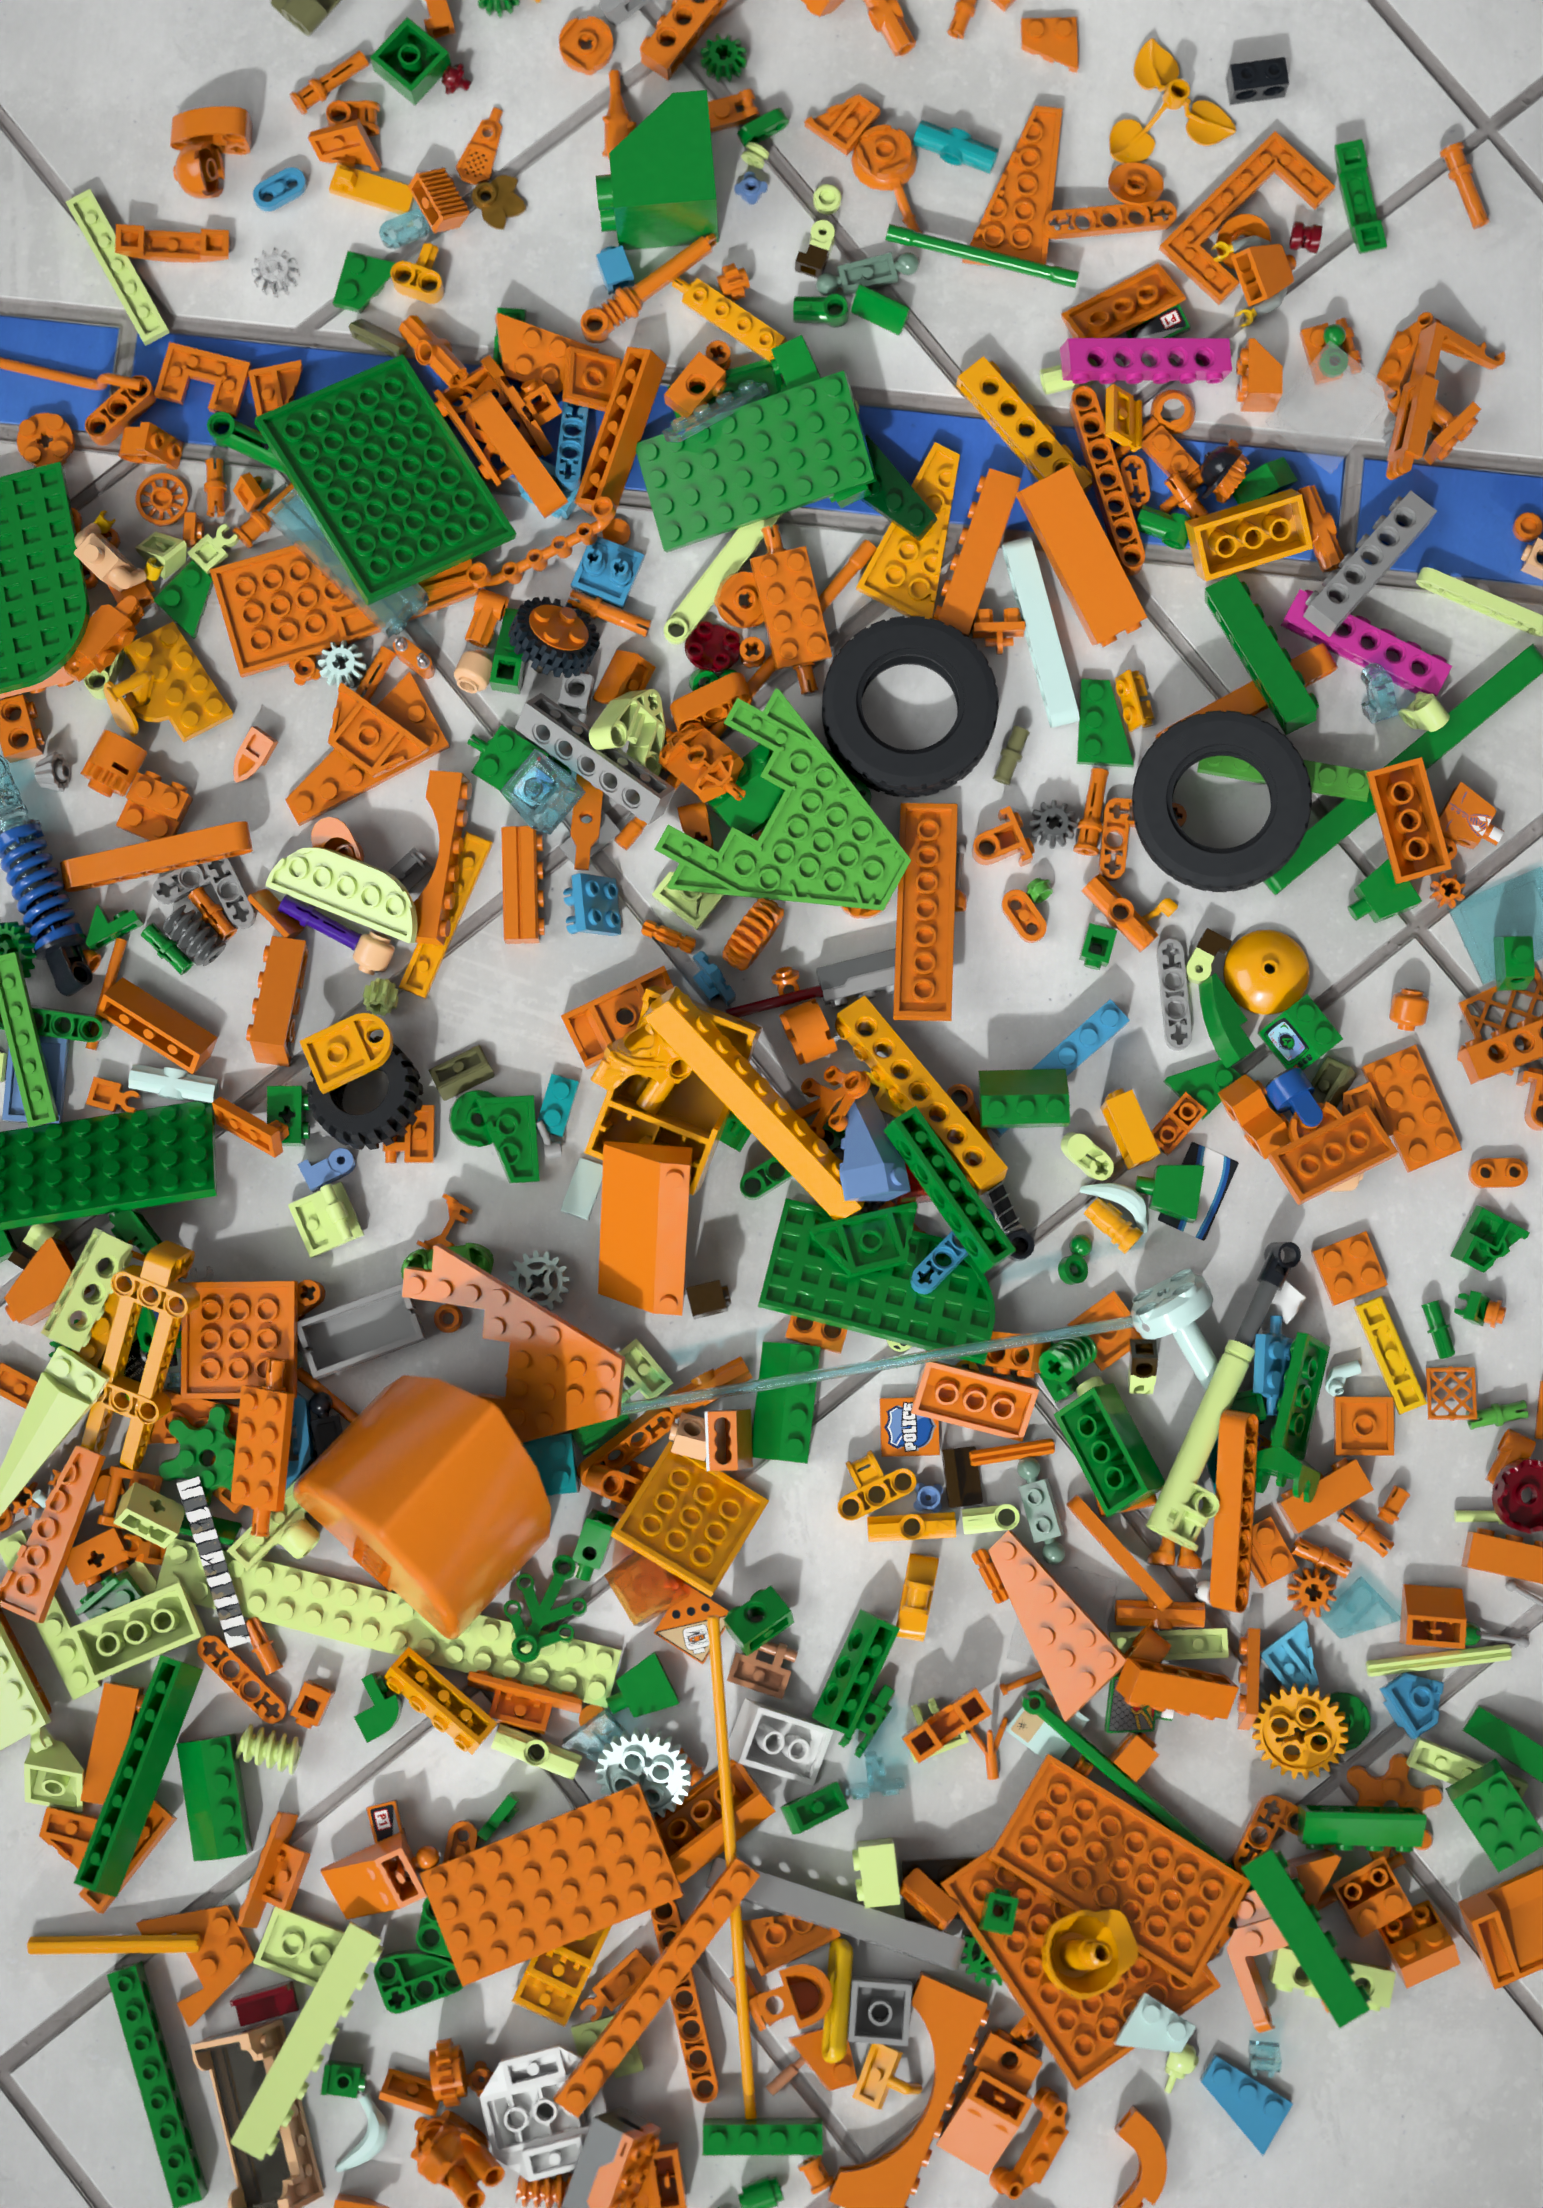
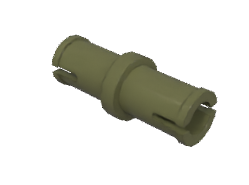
M1019 726L1012 727L1007 745L1000 752L1002 757L993 776L995 781L1010 785L1017 763L1021 762L1023 758L1021 753L1030 734L1028 730Z

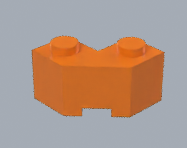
M1245 1074L1218 1093L1230 1118L1238 1122L1246 1134L1244 1135L1245 1139L1265 1160L1271 1152L1290 1143L1288 1137L1289 1121L1282 1113L1277 1115L1269 1107L1265 1099L1267 1091L1259 1080L1254 1082Z

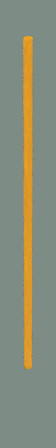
M712 1615L707 1617L727 1867L734 1856H737L720 1623L719 1616ZM740 1902L730 1915L744 2111L745 2119L751 2120L757 2118Z

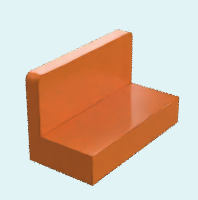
M617 650L593 696V700L609 704L611 700L627 692L645 690L656 667L637 653Z

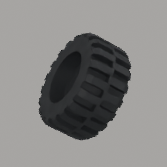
M370 1036V1042L372 1043L382 1040V1037L376 1036L373 1039ZM394 1043L388 1060L382 1066L375 1069L383 1071L388 1077L387 1094L376 1109L366 1114L351 1115L343 1109V1093L348 1083L323 1094L311 1070L309 1075L313 1078V1082L309 1081L307 1083V1092L311 1095L307 1100L309 1107L314 1111L312 1115L322 1128L339 1143L345 1146L350 1145L353 1149L362 1150L364 1146L370 1150L379 1149V1143L383 1142L386 1146L394 1143L393 1137L399 1135L402 1138L408 1132L405 1127L409 1123L414 1125L416 1122L415 1110H421L423 1103L419 1098V1095L423 1094V1085L418 1081L421 1077L418 1070L413 1066L412 1061Z

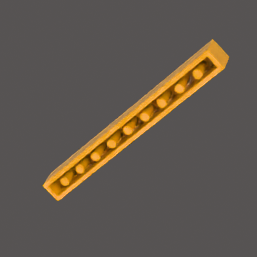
M675 986L651 1003L644 1019L834 1220L844 1219L862 1209L865 1201L844 1200L839 1175L840 1163H843V1161L838 1159L828 1148L825 1141L820 1139L809 1128L807 1122L800 1118L789 1106L788 1102L781 1098L770 1086L769 1082L751 1066L749 1060L734 1048L730 1040L719 1032L711 1020L692 1003L688 995Z

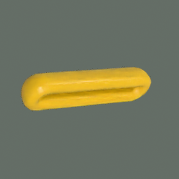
M837 1938L832 1941L828 1954L827 1979L832 1987L833 1998L830 2009L824 2016L822 2056L828 2063L839 2062L847 2052L854 1952L850 1942L843 1938Z

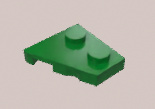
M192 560L153 601L194 639L198 633L197 628L201 615H204L207 606L206 600L211 593L213 580Z

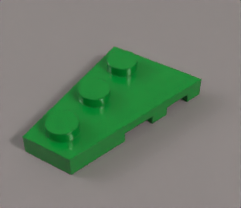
M534 1095L475 1099L509 1184L539 1182Z

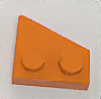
M1076 17L1021 18V50L1033 55H1040L1050 63L1058 62L1069 67L1068 71L1077 73Z

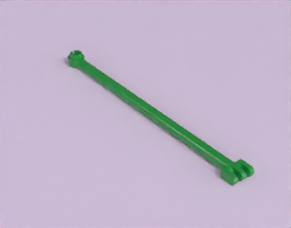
M1029 1690L1026 1692L1031 1699L1035 1697L1039 1699V1706L1036 1708H1031L1029 1706L1030 1700L1022 1696L1021 1705L1026 1712L1039 1716L1159 1823L1236 1871L1074 1727L1065 1722L1058 1713L1046 1704L1044 1696L1039 1691ZM1251 1884L1249 1885L1247 1891L1254 1890Z

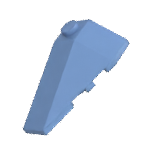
M868 1089L865 1095L855 1099L846 1114L848 1124L846 1126L845 1138L841 1139V1148L844 1149V1162L840 1163L839 1168L845 1201H889L911 1191L905 1162L883 1131L887 1124L871 1090Z

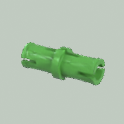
M1524 1400L1499 1405L1498 1403L1491 1404L1490 1408L1477 1410V1418L1479 1419L1467 1421L1470 1430H1473L1474 1428L1493 1424L1495 1426H1502L1507 1421L1528 1418V1411L1516 1410L1525 1409L1527 1405Z

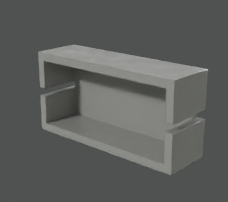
M403 1283L297 1322V1333L302 1347L307 1350L313 1348L314 1353H305L314 1379L327 1377L427 1340L419 1315L416 1313L412 1314L411 1312L417 1310L413 1298L402 1297Z

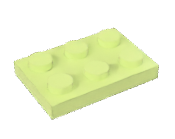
M275 1906L253 1963L315 1987L344 1931L291 1910H282Z

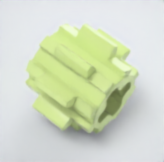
M380 978L371 981L370 986L365 985L363 1004L366 1005L367 1011H371L374 1015L386 1016V1013H390L392 1008L396 1009L399 999L397 996L398 989L395 988L396 985L391 983L389 979Z

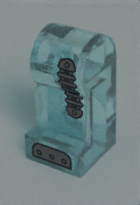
M1371 663L1365 666L1361 672V681L1366 686L1368 701L1361 703L1363 714L1372 724L1397 716L1398 709L1391 676L1380 664Z

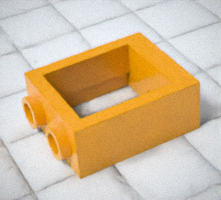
M1121 1088L1109 1093L1104 1098L1105 1102L1100 1109L1127 1169L1130 1170L1155 1159L1160 1154V1150L1133 1090L1125 1092Z

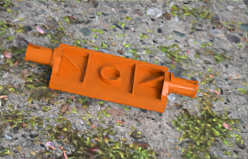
M772 525V528L767 526L761 529L767 553L763 556L751 558L750 564L776 670L785 668L796 670L801 695L808 694V692L813 693L819 689L812 666L817 661L831 658L832 652L806 546L790 550L784 549L779 525Z
M267 1359L265 1385H262V1387L241 1386L230 1502L251 1506L253 1518L250 1535L268 1537L270 1535L271 1511H284L295 1393L285 1392L286 1387L283 1386L286 1360Z

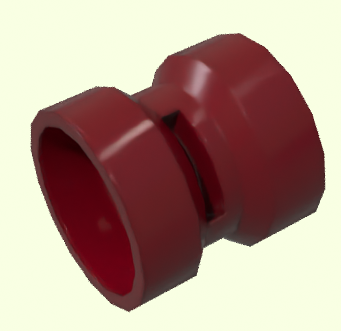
M1294 221L1289 249L1298 251L1300 248H1303L1310 253L1317 254L1322 235V226L1313 224L1309 227L1305 226L1302 222Z

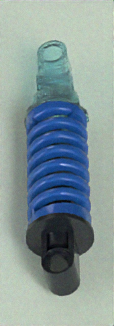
M0 755V858L2 859L0 866L7 873L6 881L8 885L13 887L11 894L14 899L18 900V911L25 914L22 921L26 927L30 928V940L35 943L36 959L47 961L57 990L64 996H72L89 985L93 980L92 971L81 949V946L86 943L87 937L83 934L79 923L67 925L65 923L75 916V911L72 908L60 910L61 907L69 903L70 899L66 894L58 895V892L64 888V884L62 881H53V878L59 873L56 867H47L53 861L52 854L41 852L48 845L46 840L38 839L44 836L41 822L35 819H28V809L22 802L19 789L10 772L9 764Z

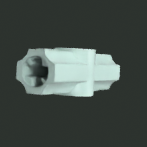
M133 1064L128 1079V1088L155 1093L159 1094L158 1096L179 1101L189 1099L197 1102L212 1103L217 1099L219 1092L218 1079L192 1075L188 1071L169 1067L159 1069Z

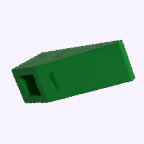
M505 609L489 681L494 691L513 694L521 693L525 662L521 658L524 653L517 655L514 652L515 646L510 645L511 637H508L509 628L518 609Z

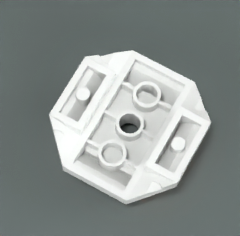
M561 2045L501 2060L480 2096L493 2156L529 2182L575 2170L593 2117L608 2112L602 2087L579 2118L554 2102L553 2097L583 2059V2057ZM541 2103H549L553 2107L554 2113L549 2117H544L539 2113L538 2106Z

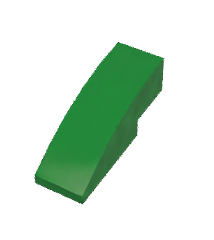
M1214 973L1199 985L1200 1005L1211 1042L1225 1068L1228 1069L1248 1056L1256 1048L1241 1028V1025L1248 1021L1218 975Z
M1477 1706L1462 1731L1537 1781L1543 1783V1747L1480 1706Z

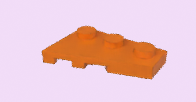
M788 1915L742 1920L743 1939L761 1977L841 1937L835 1928L830 1927V1930Z

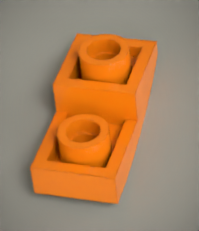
M1187 1092L1182 1095L1151 1131L1158 1148L1167 1156L1208 1111Z

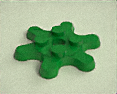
M216 1404L210 1409L208 1422L202 1427L192 1426L184 1417L173 1418L169 1423L168 1429L170 1434L179 1441L180 1451L175 1458L167 1459L159 1466V1475L166 1481H173L180 1477L187 1480L199 1477L208 1507L211 1504L212 1494L216 1489L223 1487L230 1492L232 1490L236 1437L228 1429L231 1412L224 1404ZM207 1449L212 1450L216 1456V1460L211 1466L203 1464V1451Z

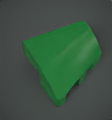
M1476 1205L1450 1256L1484 1273L1493 1266L1496 1259L1504 1257L1510 1252V1246L1520 1238L1525 1240L1530 1232Z

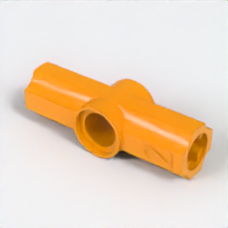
M955 1512L868 1516V1542L955 1538ZM910 1518L917 1520L920 1525L918 1533L912 1536L907 1535L903 1529L905 1521Z

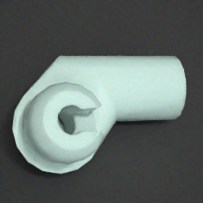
M1358 1360L1334 1366L1330 1370L1325 1382V1388L1329 1394L1334 1397L1342 1395L1346 1379L1361 1374Z

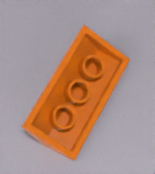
M1156 263L1061 313V317L1073 338H1114L1185 301L1186 296L1160 264Z
M927 1359L917 1382L911 1413L1023 1442L1039 1388Z

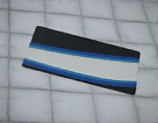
M1191 1142L1181 1165L1204 1166L1197 1218L1193 1223H1188L1160 1213L1158 1221L1204 1241L1237 1169L1238 1162L1195 1142Z

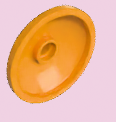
M1257 930L1244 935L1230 948L1223 967L1224 983L1234 1001L1245 1010L1260 1015L1278 1014L1286 1011L1303 996L1309 982V964L1303 949L1288 935L1275 930ZM1265 965H1272L1274 973H1266L1264 970Z

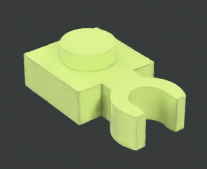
M226 524L221 525L217 529V536L214 539L207 533L187 552L208 575L210 574V569L217 568L228 557L224 549L226 547H233L239 542L236 534L230 539L224 538V534L229 530Z

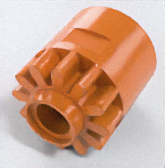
M104 729L80 774L90 780L87 786L109 798H111L113 793L123 797L126 795L148 753L130 740Z

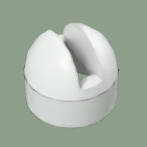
M1203 1580L1195 1586L1198 1588V1593L1194 1594L1198 1601L1211 1605L1210 1581Z

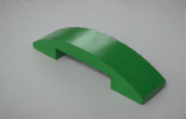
M1359 139L1336 144L1334 152L1341 197L1358 253L1363 254L1386 249L1387 243L1382 221L1378 220L1366 170L1368 162L1363 140Z

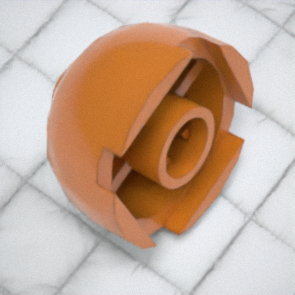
M211 141L188 144L179 152L173 167L175 180L184 192L194 198H217L223 192V188L219 189V178L225 180L224 165L218 148L212 149L210 146L213 144Z

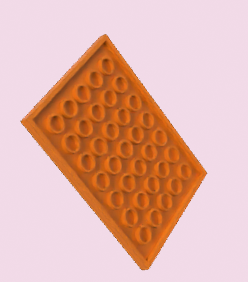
M992 1848L940 1883L945 1893L959 1905L958 1913L1074 2090L1082 2087L1135 2049V2047L1118 2046L1113 2042L1143 1993H1147L1181 2016L1221 1987L1207 1964L1195 1985L1190 1986L1138 1953L1135 1964L1120 1976L1119 1982L1115 1986L1089 1999H1076L1065 1991L1058 1989L1046 1975L1042 1965V1947L1047 1928L1054 1922L1073 1914V1911L987 1858ZM994 1888L1012 1891L1011 1897L1019 1899L1012 1935L1006 1936L978 1929L986 1893H993ZM996 1905L993 1908V1914L996 1917H1000L1003 1910L1000 1906Z

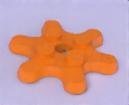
M1402 1753L1394 1754L1390 1758L1388 1771L1381 1777L1370 1775L1364 1767L1359 1765L1349 1768L1346 1776L1349 1784L1359 1794V1800L1355 1806H1383L1386 1801L1394 1800L1397 1802L1398 1807H1417L1424 1811L1427 1808L1440 1805L1443 1800V1792L1436 1785H1427L1423 1788L1414 1787L1408 1778L1411 1768L1406 1763L1408 1757ZM1426 1828L1422 1847H1415L1422 1851L1429 1849L1433 1844V1836ZM1383 1846V1851H1369L1368 1853L1372 1860L1382 1855L1387 1860L1391 1855L1392 1846Z

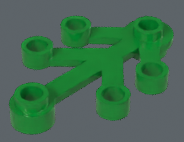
M559 1555L554 1559L552 1563L554 1576L540 1605L534 1591L535 1583L533 1577L524 1573L517 1578V1587L523 1592L532 1618L528 1631H526L520 1616L522 1613L520 1603L516 1600H509L504 1605V1613L510 1619L516 1635L512 1642L511 1650L514 1657L520 1662L529 1663L534 1661L544 1647L558 1642H571L574 1639L575 1632L569 1624L560 1625L557 1631L539 1636L543 1626L571 1615L580 1617L587 1611L586 1601L580 1597L572 1599L566 1605L552 1609L565 1580L573 1577L576 1570L575 1562L568 1555ZM562 1564L570 1566V1570L567 1573L559 1571V1567ZM522 1579H529L531 1581L530 1586L527 1588L521 1587L520 1582ZM577 1602H581L584 1605L580 1612L573 1610V1605ZM516 1605L518 1607L517 1613L509 1614L507 1612L508 1607ZM563 1629H569L571 1635L568 1638H562L560 1632ZM529 1643L532 1646L529 1653L521 1651L523 1644Z

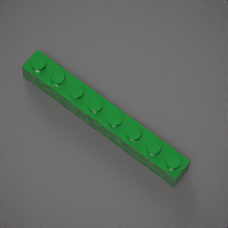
M160 1655L74 1884L96 1893L118 1897L203 1669Z

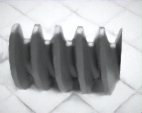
M183 905L166 919L163 924V930L166 933H171L170 938L173 941H179L178 946L181 949H186L188 957H194V963L197 966H206L223 952L226 944L223 942L216 946L215 943L219 936L215 934L208 937L207 935L211 928L207 926L200 929L199 927L203 919L199 918L193 921L192 918L196 912L191 910L185 913L186 905Z

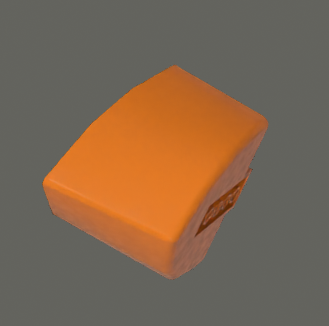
M403 1375L386 1386L297 1479L293 1488L295 1501L348 1549V1555L387 1591L392 1592L394 1590L447 1639L458 1638L550 1536L551 1506L539 1473L501 1411L493 1403L438 1378Z

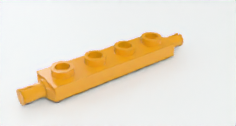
M680 277L675 279L676 282L673 280L672 287L683 293L681 302L768 362L774 358L771 349L787 342L786 337L697 278L691 284Z

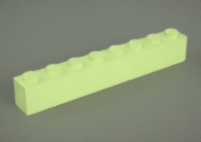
M350 1921L230 2144L261 2161L265 2154L272 2155L280 2140L275 2135L280 2126L287 2127L295 2112L290 2109L295 2098L302 2100L310 2085L305 2081L310 2071L317 2072L325 2057L320 2052L325 2043L332 2044L339 2031V2028L335 2027L339 2017L343 2016L346 2018L354 2004V2001L350 1999L355 1988L361 1991L369 1974L364 1972L370 1961L376 1963L384 1948L379 1945L381 1937Z

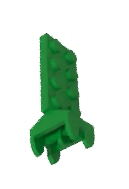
M1297 1332L1296 1339L1292 1342L1290 1349L1292 1357L1289 1368L1284 1374L1285 1387L1283 1395L1277 1404L1278 1417L1276 1425L1271 1430V1446L1273 1447L1257 1452L1255 1483L1256 1492L1264 1493L1270 1476L1277 1477L1276 1485L1279 1487H1284L1287 1479L1293 1480V1496L1300 1498L1304 1494V1502L1311 1503L1315 1497L1321 1473L1304 1459L1330 1346L1307 1333Z

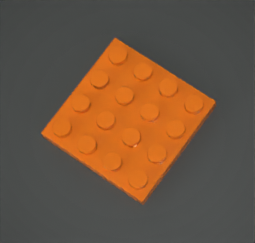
M298 1281L182 1282L197 1290L200 1296V1304L194 1311L182 1317L181 1399H240L241 1386L262 1387V1385H265L267 1359L286 1360L283 1386L286 1387L285 1392L295 1393L294 1398H297Z

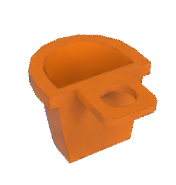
M800 1964L779 1970L783 1986L764 1992L757 1997L763 2020L766 2023H773L794 2015L798 2029H802L824 2018L830 2009L833 1994L831 1984L822 1971L814 1966ZM777 1996L783 2001V2009L780 2013L770 2014L767 2011L766 2002L770 1997Z

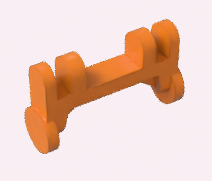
M444 1193L442 1197L446 1199L449 1212V1220L440 1235L424 1242L418 1240L416 1244L427 1250L433 1249L436 1244H442L446 1247L455 1246L453 1243L445 1240L455 1220L467 1224L469 1219L459 1214L461 1209L468 1214H472L473 1210Z

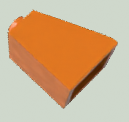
M53 1237L47 1239L4 1297L8 1304L5 1306V1310L13 1322L17 1320L20 1324L32 1326L50 1316L76 1265L64 1241ZM89 1285L85 1288L84 1295L92 1291Z

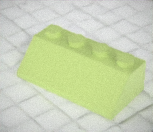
M181 1582L70 1628L91 1683L101 1681L207 1636L198 1611Z

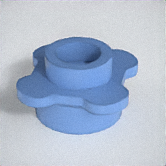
M753 172L745 173L742 182L734 187L735 193L741 195L742 199L750 205L756 204L762 193H765L768 189L767 183L758 180ZM752 186L754 189L749 190L748 187Z
M918 1483L915 1486L914 1490L917 1493L916 1501L913 1504L915 1510L921 1512L927 1509L937 1513L942 1509L940 1495L943 1493V1488L940 1484L926 1486L924 1483ZM926 1495L931 1496V1499L929 1501L926 1500Z

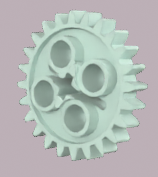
M634 1728L633 1734L630 1736L624 1730L621 1739L613 1736L611 1744H605L604 1753H600L598 1758L599 1763L595 1772L599 1774L596 1783L603 1784L600 1794L609 1793L610 1795L640 1782L653 1817L655 1812H658L663 1818L667 1809L674 1812L677 1804L682 1805L684 1795L688 1794L692 1775L689 1774L692 1766L691 1764H686L688 1755L678 1754L681 1745L677 1744L672 1747L670 1745L671 1736L662 1740L661 1731H658L655 1736H651L650 1729L646 1728L644 1735H641L638 1728ZM629 1754H636L640 1759L632 1758ZM657 1765H664L668 1769H661ZM620 1779H627L631 1783H624ZM647 1789H653V1790L657 1791L658 1793H657V1794L651 1793V1792H649Z

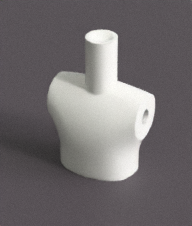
M1287 1279L1282 1290H1277L1263 1321L1261 1329L1264 1331L1270 1326V1316H1283L1282 1322L1286 1325L1289 1324L1298 1314L1299 1308L1307 1298Z

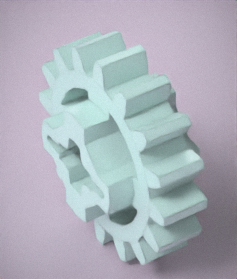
M535 1250L533 1258H529L524 1253L523 1263L513 1262L517 1270L508 1271V1274L514 1277V1280L508 1282L507 1285L530 1299L540 1294L547 1295L548 1299L535 1302L543 1307L548 1306L552 1311L555 1310L553 1302L557 1301L562 1304L564 1301L560 1294L569 1293V1290L563 1287V1284L570 1282V1278L563 1277L562 1275L567 1270V1267L557 1266L560 1262L558 1257L552 1261L549 1260L550 1253L547 1251L543 1257H540L538 1251ZM534 1263L546 1264L542 1269L532 1270L528 1267ZM554 1272H556L558 1278L556 1290L551 1286V1277ZM521 1274L526 1278V1287L523 1292H521L519 1285ZM544 1275L543 1282L545 1286L543 1288L537 1286L533 1289L532 1287L535 1283L532 1281V1278L534 1276L540 1278Z

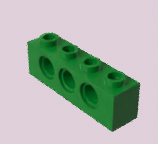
M860 1609L813 1711L812 1718L831 1729L848 1736L852 1735L900 1630L899 1627Z

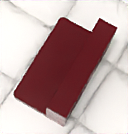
M292 1980L240 1994L230 2000L231 2007H236L240 2027L300 2009Z

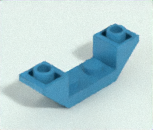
M297 1392V1398H294L292 1426H296L297 1437L293 1438L292 1441L294 1455H299V1460L288 1461L286 1490L315 1460L313 1435L310 1426L311 1412L309 1401L299 1392Z

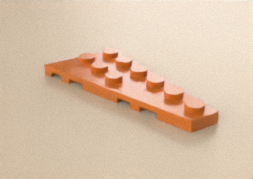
M1034 106L1004 174H1002L985 210V214L974 233L970 246L1046 264L1049 238L1043 233L1042 223L1046 215L1052 211L1063 108ZM962 259V263L990 266L975 261Z
M410 672L380 701L376 708L429 746L428 752L373 778L334 749L285 799L299 826L450 748Z

